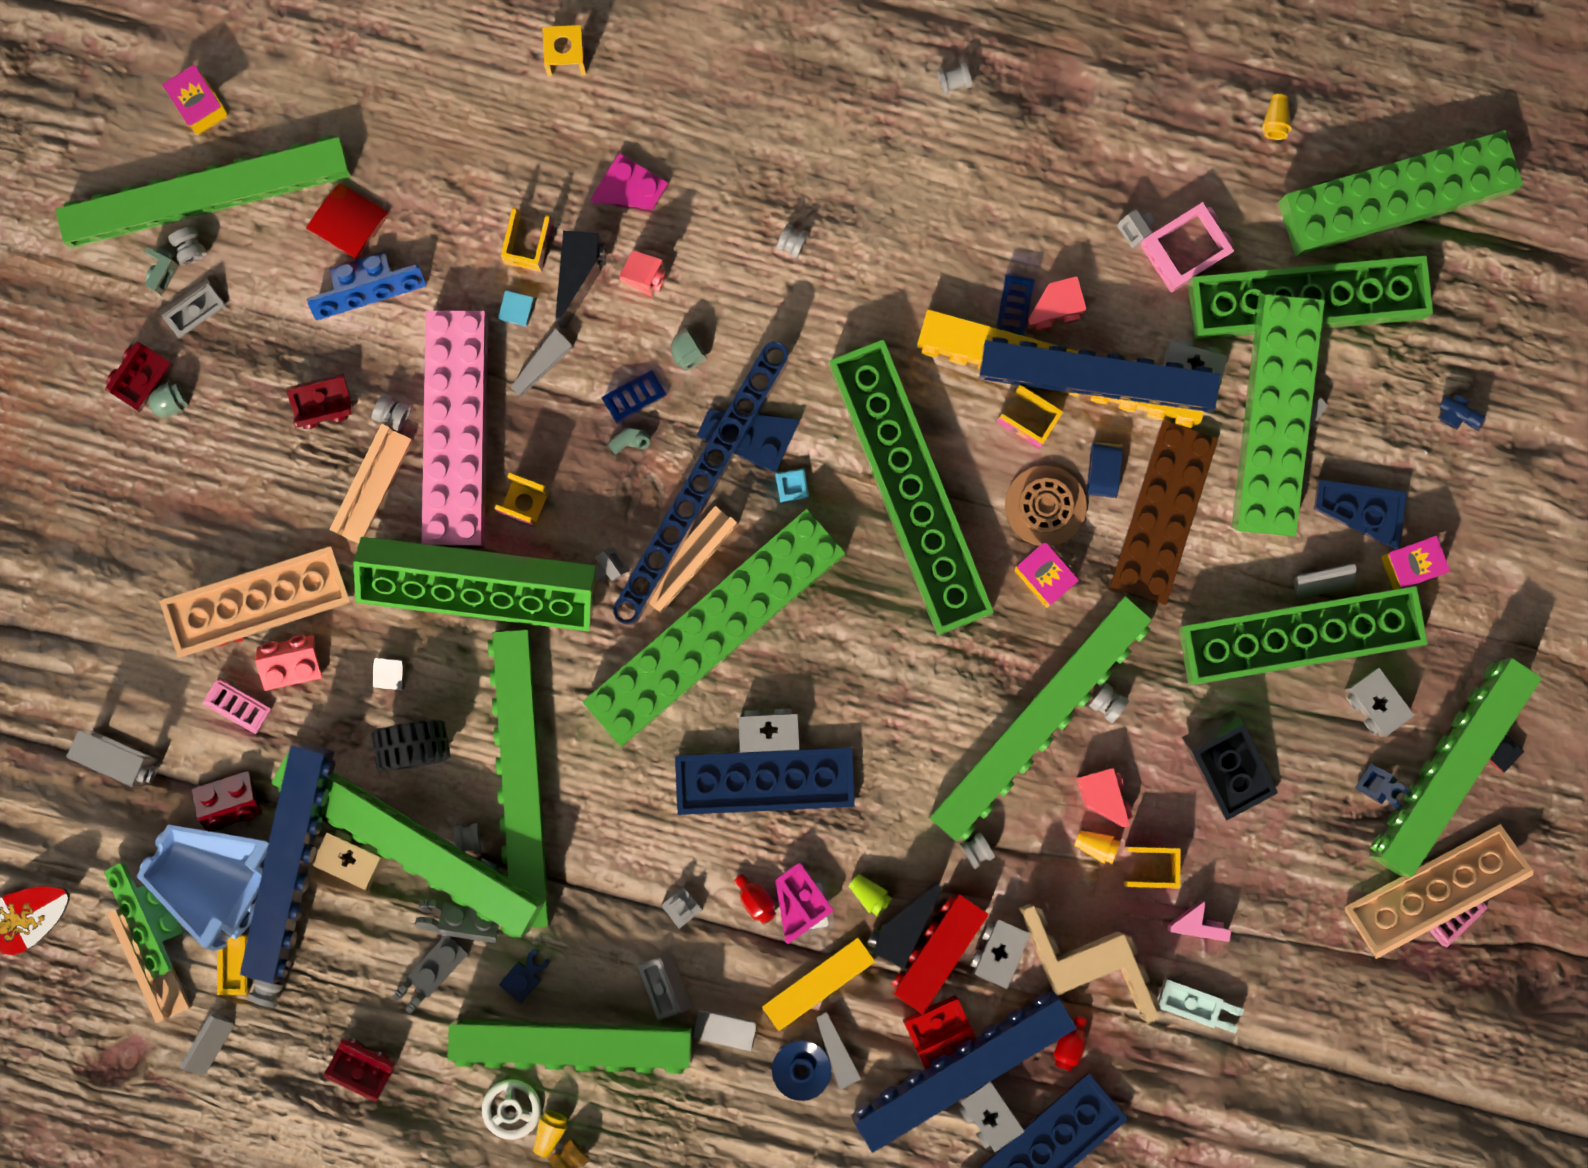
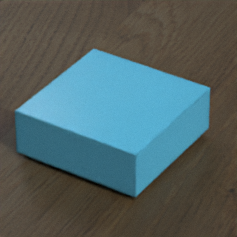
M505 291L498 319L527 327L534 298Z
M804 468L775 473L780 503L809 498Z

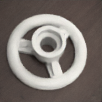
M516 1079L503 1080L493 1085L486 1093L482 1103V1116L486 1126L492 1133L505 1139H518L526 1136L536 1127L541 1115V1103L536 1091L527 1083ZM514 1088L523 1091L529 1097L532 1104V1113L522 1109L521 1104L515 1100ZM504 1090L505 1100L499 1105L498 1114L492 1118L491 1103L494 1097ZM507 1105H513L516 1108L514 1115H509L506 1112ZM519 1118L527 1121L526 1125L517 1130H506L498 1126L501 1122L514 1123Z

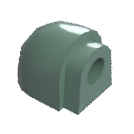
M688 327L683 328L674 336L671 343V354L677 367H682L684 371H687L708 359Z
M166 383L152 391L148 399L149 408L152 413L161 418L171 417L182 412V408L189 406L178 383L173 385Z

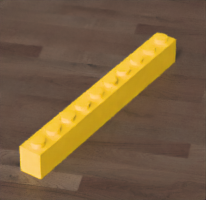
M927 309L917 348L922 349L921 353L927 356L938 357L939 354L949 356V361L956 364L966 365L967 362L977 364L980 370L983 344L985 340L990 341L991 337L1008 339V344L1020 345L1021 341L1037 343V348L1049 349V346L1054 344ZM1067 348L1066 352L1078 353V351ZM1063 392L1067 395L1079 397V394ZM1091 396L1090 399L1100 404H1107L1108 401L1119 404L1118 408L1128 412H1136V409L1147 412L1148 417L1157 420H1164V417L1175 419V424L1186 428H1192L1193 425L1197 426L1202 421L1204 414L1202 411Z

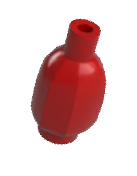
M744 874L734 879V882L740 888V901L753 920L760 921L765 925L777 916V913L774 911L775 903L762 886L757 883H750Z
M1076 1016L1074 1025L1077 1029L1058 1040L1054 1050L1055 1066L1071 1072L1072 1067L1080 1063L1086 1046V1036L1083 1030L1087 1020Z

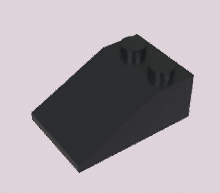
M563 230L555 315L560 328H567L598 278L601 265L606 266L607 248H605V242H601L599 233Z
M1234 710L1181 737L1226 821L1278 794L1245 723Z
M933 883L884 921L880 929L874 927L867 942L871 946V954L904 969L942 890V886Z

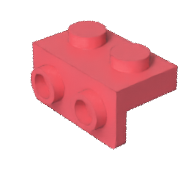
M297 635L287 641H269L257 647L255 663L264 691L322 679L323 673L315 649L316 640L314 635Z

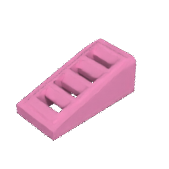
M219 678L215 681L203 701V704L254 734L258 733L272 710ZM222 690H227L221 703H215ZM236 695L238 699L231 710H227L226 707L233 696ZM244 701L248 702L249 704L242 716H237ZM256 707L260 710L250 724L247 722V719Z
M1482 902L1476 906L1477 908L1474 911L1471 909L1465 911L1468 915L1465 919L1461 915L1456 916L1455 918L1459 922L1457 926L1451 920L1446 921L1445 924L1451 930L1449 933H1446L1440 925L1431 929L1430 932L1442 946L1448 947L1488 907Z

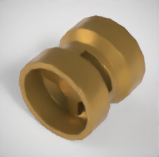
M570 1138L564 1144L562 1153L555 1152L548 1160L554 1168H578L579 1166L586 1165L591 1159L585 1150L574 1139Z

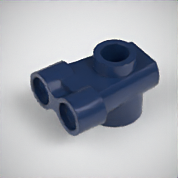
M1455 394L1453 398L1445 397L1440 405L1442 411L1437 419L1456 430L1464 422L1467 426L1479 432L1486 420V415L1476 409L1469 408L1470 402Z

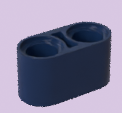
M1092 441L1087 495L1117 498L1122 462V443Z

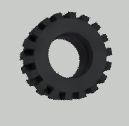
M439 719L383 727L371 733L376 768L378 770L392 771L444 762L451 757L446 723Z

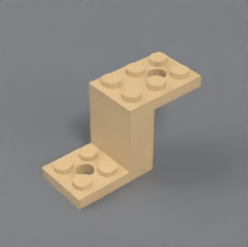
M1030 903L1019 907L1051 988L1055 993L1059 995L1121 969L1141 1019L1147 1023L1160 1019L1157 1011L1161 1010L1156 995L1147 990L1145 983L1149 982V978L1143 965L1135 961L1133 955L1138 954L1131 937L1128 938L1127 935L1125 936V934L1117 931L1055 957L1056 954H1059V950L1053 936H1047L1043 927L1047 926L1048 923L1042 909H1039V907L1035 908Z

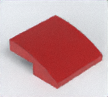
M339 182L318 208L306 229L357 260L370 238L376 236L389 212Z
M956 995L928 1007L923 1014L917 1012L902 1019L925 1070L930 1068L931 1062L941 1055L948 1057L955 1053L957 1046L968 1039H972V1041L977 1040Z

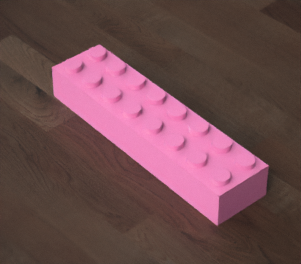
M426 311L422 544L450 548H485L488 316L485 311Z

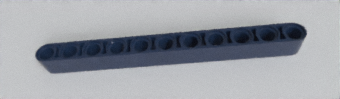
M777 341L770 342L762 349L613 607V615L620 623L632 625L637 623L643 615L789 362L788 351L782 343ZM780 350L784 354L783 360L777 364L770 363L767 360L770 351ZM758 375H764L769 379L768 385L763 389H757L753 386V380ZM744 400L754 403V409L748 415L738 412V406ZM728 426H736L739 429L738 437L734 440L725 439L723 437L724 429ZM714 451H720L724 454V461L718 466L711 465L708 460L709 455ZM700 476H705L709 479V487L704 491H697L694 488V481ZM684 502H692L695 506L694 513L689 517L681 516L679 513L680 505ZM670 527H676L680 531L678 540L671 543L667 542L664 538L665 531ZM656 552L663 553L665 557L664 564L659 568L651 567L649 562L651 555ZM640 578H647L650 582V588L644 594H639L635 590V583ZM626 603L633 604L635 608V614L630 619H623L620 615V609Z

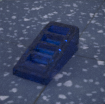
M1005 273L996 329L1024 336L1034 278ZM1010 283L1026 286V290L1009 289ZM1008 295L1022 297L1024 302L1008 301L1007 298ZM1006 307L1021 309L1022 314L1007 313L1005 309ZM1005 318L1020 321V326L1003 324V320Z
M653 370L601 398L618 425L666 397L667 394ZM648 380L656 392L653 396L650 395L644 385V382ZM639 386L646 398L643 401H640L634 391V388ZM629 392L636 405L630 407L624 394ZM619 398L625 408L621 413L613 401Z

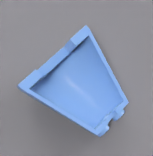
M167 825L165 830L156 839L155 846L158 847L156 853L142 861L137 877L202 947L212 951L220 950L226 947L227 943L225 941L229 938L236 940L251 924L269 843L262 840Z

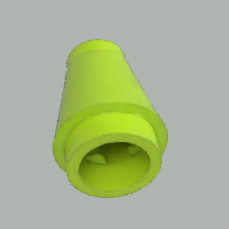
M858 874L848 886L868 913H873L877 917L893 900L888 895L889 891L863 877L861 874Z

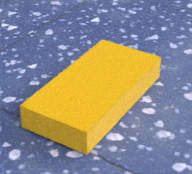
M240 935L236 940L229 938L225 941L227 943L226 947L217 950V995L249 994V977L240 975L248 935Z

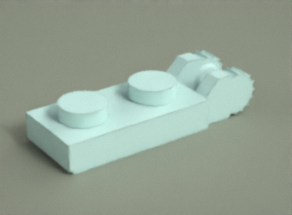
M1168 979L1165 981L1158 1001L1162 1010L1212 1028L1216 1026L1233 1033L1237 1032L1238 1027L1233 1023L1218 1020L1220 1010H1227L1236 1016H1242L1244 1009L1225 1003L1221 998Z

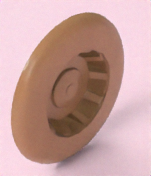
M1051 465L1035 466L1022 472L1010 485L1005 499L1006 517L1013 531L1026 542L1037 546L1043 543L1055 546L1068 541L1081 528L1087 511L1085 493L1078 480L1066 470ZM1045 483L1052 484L1053 487H1046ZM1036 485H1039L1040 489L1036 491L1032 488ZM1057 488H1060L1064 493L1060 494ZM1026 493L1032 495L1030 500H1025ZM1064 498H1067L1068 505L1064 504ZM1024 505L1029 506L1028 513H1025ZM1064 510L1068 512L1066 518L1062 517ZM1030 516L1036 519L1035 524L1028 519ZM1058 520L1060 524L1053 527L1052 522ZM1040 523H1047V528L1040 527Z

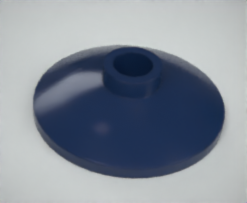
M791 1042L781 1048L774 1058L772 1064L774 1084L784 1096L792 1100L807 1101L814 1099L829 1084L831 1078L830 1060L824 1050L812 1042ZM800 1064L807 1067V1072L804 1075H799L796 1072V1067Z

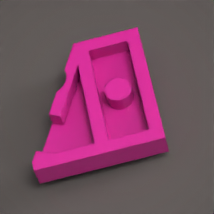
M619 153L590 198V203L593 205L608 204L617 205V207L629 208L632 206L640 209L654 210L669 184Z
M800 862L776 879L784 936L787 944L834 912Z

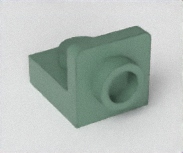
M147 247L144 252L158 262L149 268L145 277L147 280L145 286L162 296L179 265L171 260L173 255L166 250L157 247L154 251Z

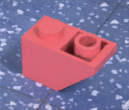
M632 250L619 275L621 282L651 297L655 290L661 291L667 279L661 259Z
M1077 276L1048 284L1026 323L1027 329L1035 328L1036 332L1052 328V323L1063 320L1064 324H1070L1081 320L1080 315H1084L1087 309Z
M1114 768L1077 777L1085 807L1120 827L1130 826L1128 819L1132 818V812L1128 801L1123 802L1120 791L1124 790V784L1120 773L1115 774Z

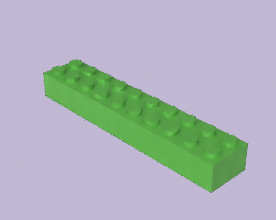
M884 339L830 360V371L936 635H942L992 615L994 611Z
M807 509L804 510L583 701V704L619 746L624 747L845 556V552Z

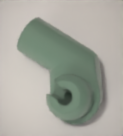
M628 427L610 440L607 445L617 455L626 446L646 449L651 444V438L645 430Z

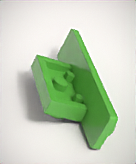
M124 861L105 871L108 885L114 893L120 911L129 926L132 938L139 948L151 977L155 979L173 970L162 942L184 933L179 921L145 885L136 887Z

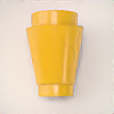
M1274 94L1271 96L1262 129L1265 131L1264 135L1269 139H1285L1288 137V132L1291 131L1289 98L1284 94Z
M1080 830L1075 847L1080 848V850L1104 864L1105 862L1113 864L1121 842L1115 840V836Z
M546 1110L544 1115L540 1116L535 1147L533 1149L535 1154L545 1158L550 1157L551 1152H553L567 1129V1118L564 1115Z

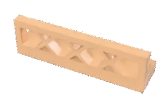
M381 424L330 527L331 531L358 544L360 537H366L409 450L412 439Z
M715 506L686 539L649 604L662 614L738 526L737 522ZM650 582L639 594H644L649 590Z
M120 909L108 913L155 1022L163 1021L191 1008L174 968L153 979L145 966L144 959L132 938V933Z

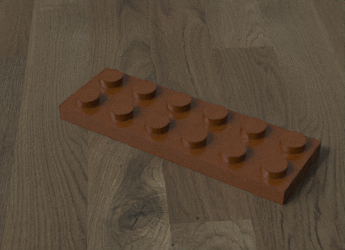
M1166 421L1161 422L1109 588L1161 605H1167L1219 438Z

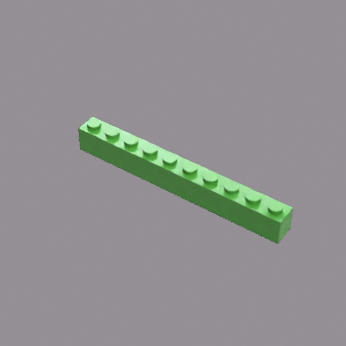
M333 135L319 138L317 143L309 145L306 143H296L289 146V150L278 152V150L265 151L261 153V157L254 159L241 157L233 160V164L222 167L221 164H214L205 167L203 172L195 174L192 171L182 172L176 175V179L165 181V179H155L149 181L148 186L137 188V186H127L121 188L120 193L117 194L100 193L92 196V200L68 201L63 204L62 208L55 209L63 243L70 248H75L352 177L344 143L339 137L335 138Z
M1126 596L1123 597L930 815L929 819L954 841L957 842L960 838L965 841L976 828L972 825L979 816L984 819L993 810L995 805L992 801L1000 793L1004 797L1014 786L1015 783L1012 781V778L1018 772L1024 774L1034 763V760L1031 759L1038 749L1043 752L1054 739L1050 735L1058 727L1063 730L1073 719V716L1070 715L1071 711L1077 705L1082 708L1093 696L1089 692L1096 683L1101 686L1111 676L1112 672L1108 669L1116 661L1121 664L1131 653V650L1128 648L1135 639L1140 642L1151 629L1147 625L1152 619Z
M529 630L492 632L493 639L488 640L489 657H494L495 669H490L491 687L496 686L497 697L492 698L493 716H498V727L494 728L495 745H500V757H496L497 775H502V786L498 787L499 804H504V816H500L501 834H506V846H502L501 849L503 864L508 863V875L504 876L545 901L531 928L550 926L531 632Z
M289 752L286 754L271 782L279 788V792ZM335 771L329 777L326 788L329 790V796L321 810V814L328 818L329 824L339 829L344 828L352 833V837L362 844H370L377 848V853L380 856L390 860L394 859L401 863L402 869L406 872L422 876L427 880L426 883L436 890L443 889L452 895L451 899L456 903L472 907L477 911L476 914L486 921H494L501 925L502 931L512 937H522L530 931L545 901Z

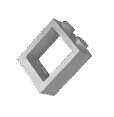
M78 730L66 756L73 761L129 786H146L147 782L151 783L158 770V767L155 766L158 759L95 731Z

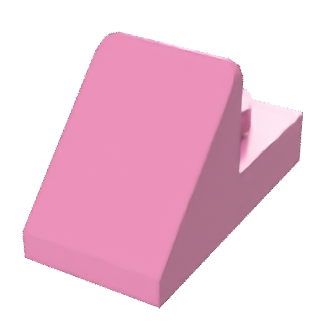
M1202 900L1167 925V931L1226 942H1230L1231 930L1223 928L1224 922L1206 919V925H1202L1205 901Z

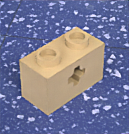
M338 829L335 833L327 832L313 860L312 866L364 890L370 889L384 857L380 856L377 853V848L370 844H362L361 846L352 842V835ZM353 851L352 857L356 859V862L346 865L347 859L343 855Z

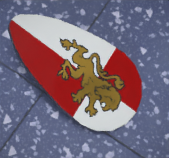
M38 886L1 897L0 952L7 955H17L37 944L60 921L70 900L69 892L65 888L57 886Z

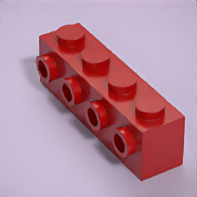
M958 893L955 898L952 896L948 897L941 908L944 914L938 923L934 920L924 934L928 939L922 948L918 945L914 948L908 960L911 962L906 972L900 970L891 983L895 987L892 991L893 995L921 1014L925 1012L989 916L988 913Z

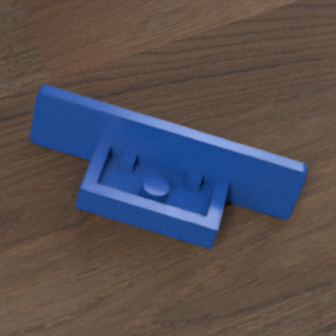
M382 252L330 268L334 290L309 297L307 302L315 320H321L426 287V282L418 264L391 272L386 252Z

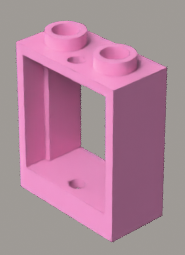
M1203 202L1144 238L1140 244L1171 293L1187 284L1192 277L1200 276L1229 258L1234 252L1232 248L1234 243L1230 235L1226 231L1222 233L1217 225L1218 218L1211 207L1206 208ZM1198 216L1220 249V252L1181 276L1158 240Z

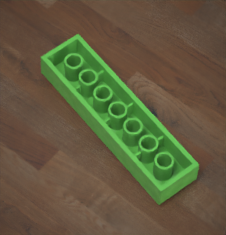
M1506 130L1291 192L1278 201V205L1295 257L1506 196L1521 188L1523 182Z
M1427 255L1192 277L1188 282L1193 341L1254 335L1259 294L1325 300L1321 329L1425 320L1433 314Z
M1259 294L1231 526L1236 531L1296 537L1325 300Z
M360 537L353 561L355 603L590 631L595 606L596 565Z
M1417 586L1178 628L1189 686L1428 645Z
M1513 658L1489 664L1483 673V677L1486 679L1480 688L1476 686L1467 698L1469 705L1464 712L1459 711L1451 722V726H1453L1452 731L1448 737L1444 735L1435 747L1437 753L1433 760H1427L1419 771L1421 778L1415 786L1412 784L1408 788L1411 794L1403 795L1402 799L1405 800L1400 810L1395 809L1386 822L1389 827L1383 835L1379 834L1372 842L1370 848L1373 851L1370 857L1398 876L1409 878L1414 876L1542 680V677Z
M456 1019L449 1024L447 1061H455V1066L473 1067V1064L477 1062H485V1067L503 1068V1065H506V1063H515V1068L533 1069V1066H536V1064H545V1069L563 1070V1067H566V1065H575V1070L593 1071V1068L596 1066H606L605 1071L623 1072L625 1067H636L635 1072L653 1073L655 1068H666V1073L683 1074L685 1069H689L692 1063L693 1027Z

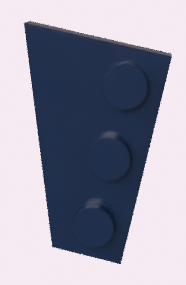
M708 410L696 437L709 442L726 411ZM758 415L735 455L776 473L800 420ZM733 425L726 427L723 432V437L727 440H734L739 435V429Z
M1318 480L1314 510L1384 545L1398 550L1401 543L1407 492Z

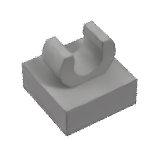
M1136 209L1127 214L1116 226L1133 249L1139 246L1144 238L1152 234L1150 226L1156 220L1150 212L1141 217Z
M614 547L602 551L595 557L600 564L596 568L597 581L604 580L608 576L611 581H614L630 572V569Z
M685 887L661 905L679 929L703 910Z

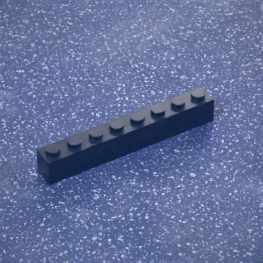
M991 337L990 341L985 340L983 344L978 380L1209 413L1216 409L1220 374L1213 373V368L1196 366L1195 370L1184 369V364L1176 362H1166V366L1155 365V361L1148 358H1137V362L1125 360V356L1119 354H1108L1106 358L1096 356V352L1091 350H1078V353L1066 352L1067 348L1051 345L1049 349L1037 348V343L1021 341L1020 345L1008 344V339Z
M304 742L290 745L240 970V975L274 984L284 979L290 970L289 953L297 939V932H294L295 926L302 915V895L310 881V876L307 873L309 864L312 863L316 854L314 842L316 835L322 827L323 820L320 817L322 806L326 804L329 796V790L326 789L327 783L335 769V760H333L335 751Z
M1054 991L1049 994H1040L1033 1000V1004L1024 1009L1019 1008L1012 1011L1008 1015V1019L1000 1024H992L982 1031V1035L976 1038L977 1040L972 1041V1039L963 1041L957 1046L956 1052L952 1055L937 1057L931 1062L930 1068L912 1072L906 1077L905 1082L896 1087L890 1086L883 1090L880 1097L874 1101H867L857 1106L854 1113L851 1114V1118L872 1153L876 1152L1077 1029Z

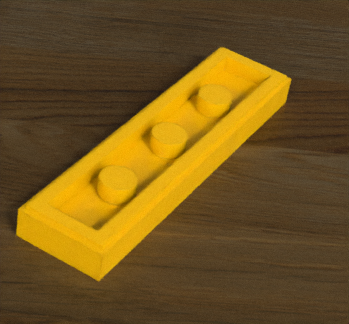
M857 937L765 1003L762 1008L777 1030L780 1031L868 968L875 960Z

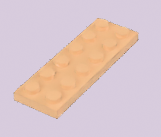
M331 546L159 601L178 658L350 603Z
M1500 824L1419 867L1412 878L1400 877L1345 906V911L1377 959L1533 876V869Z

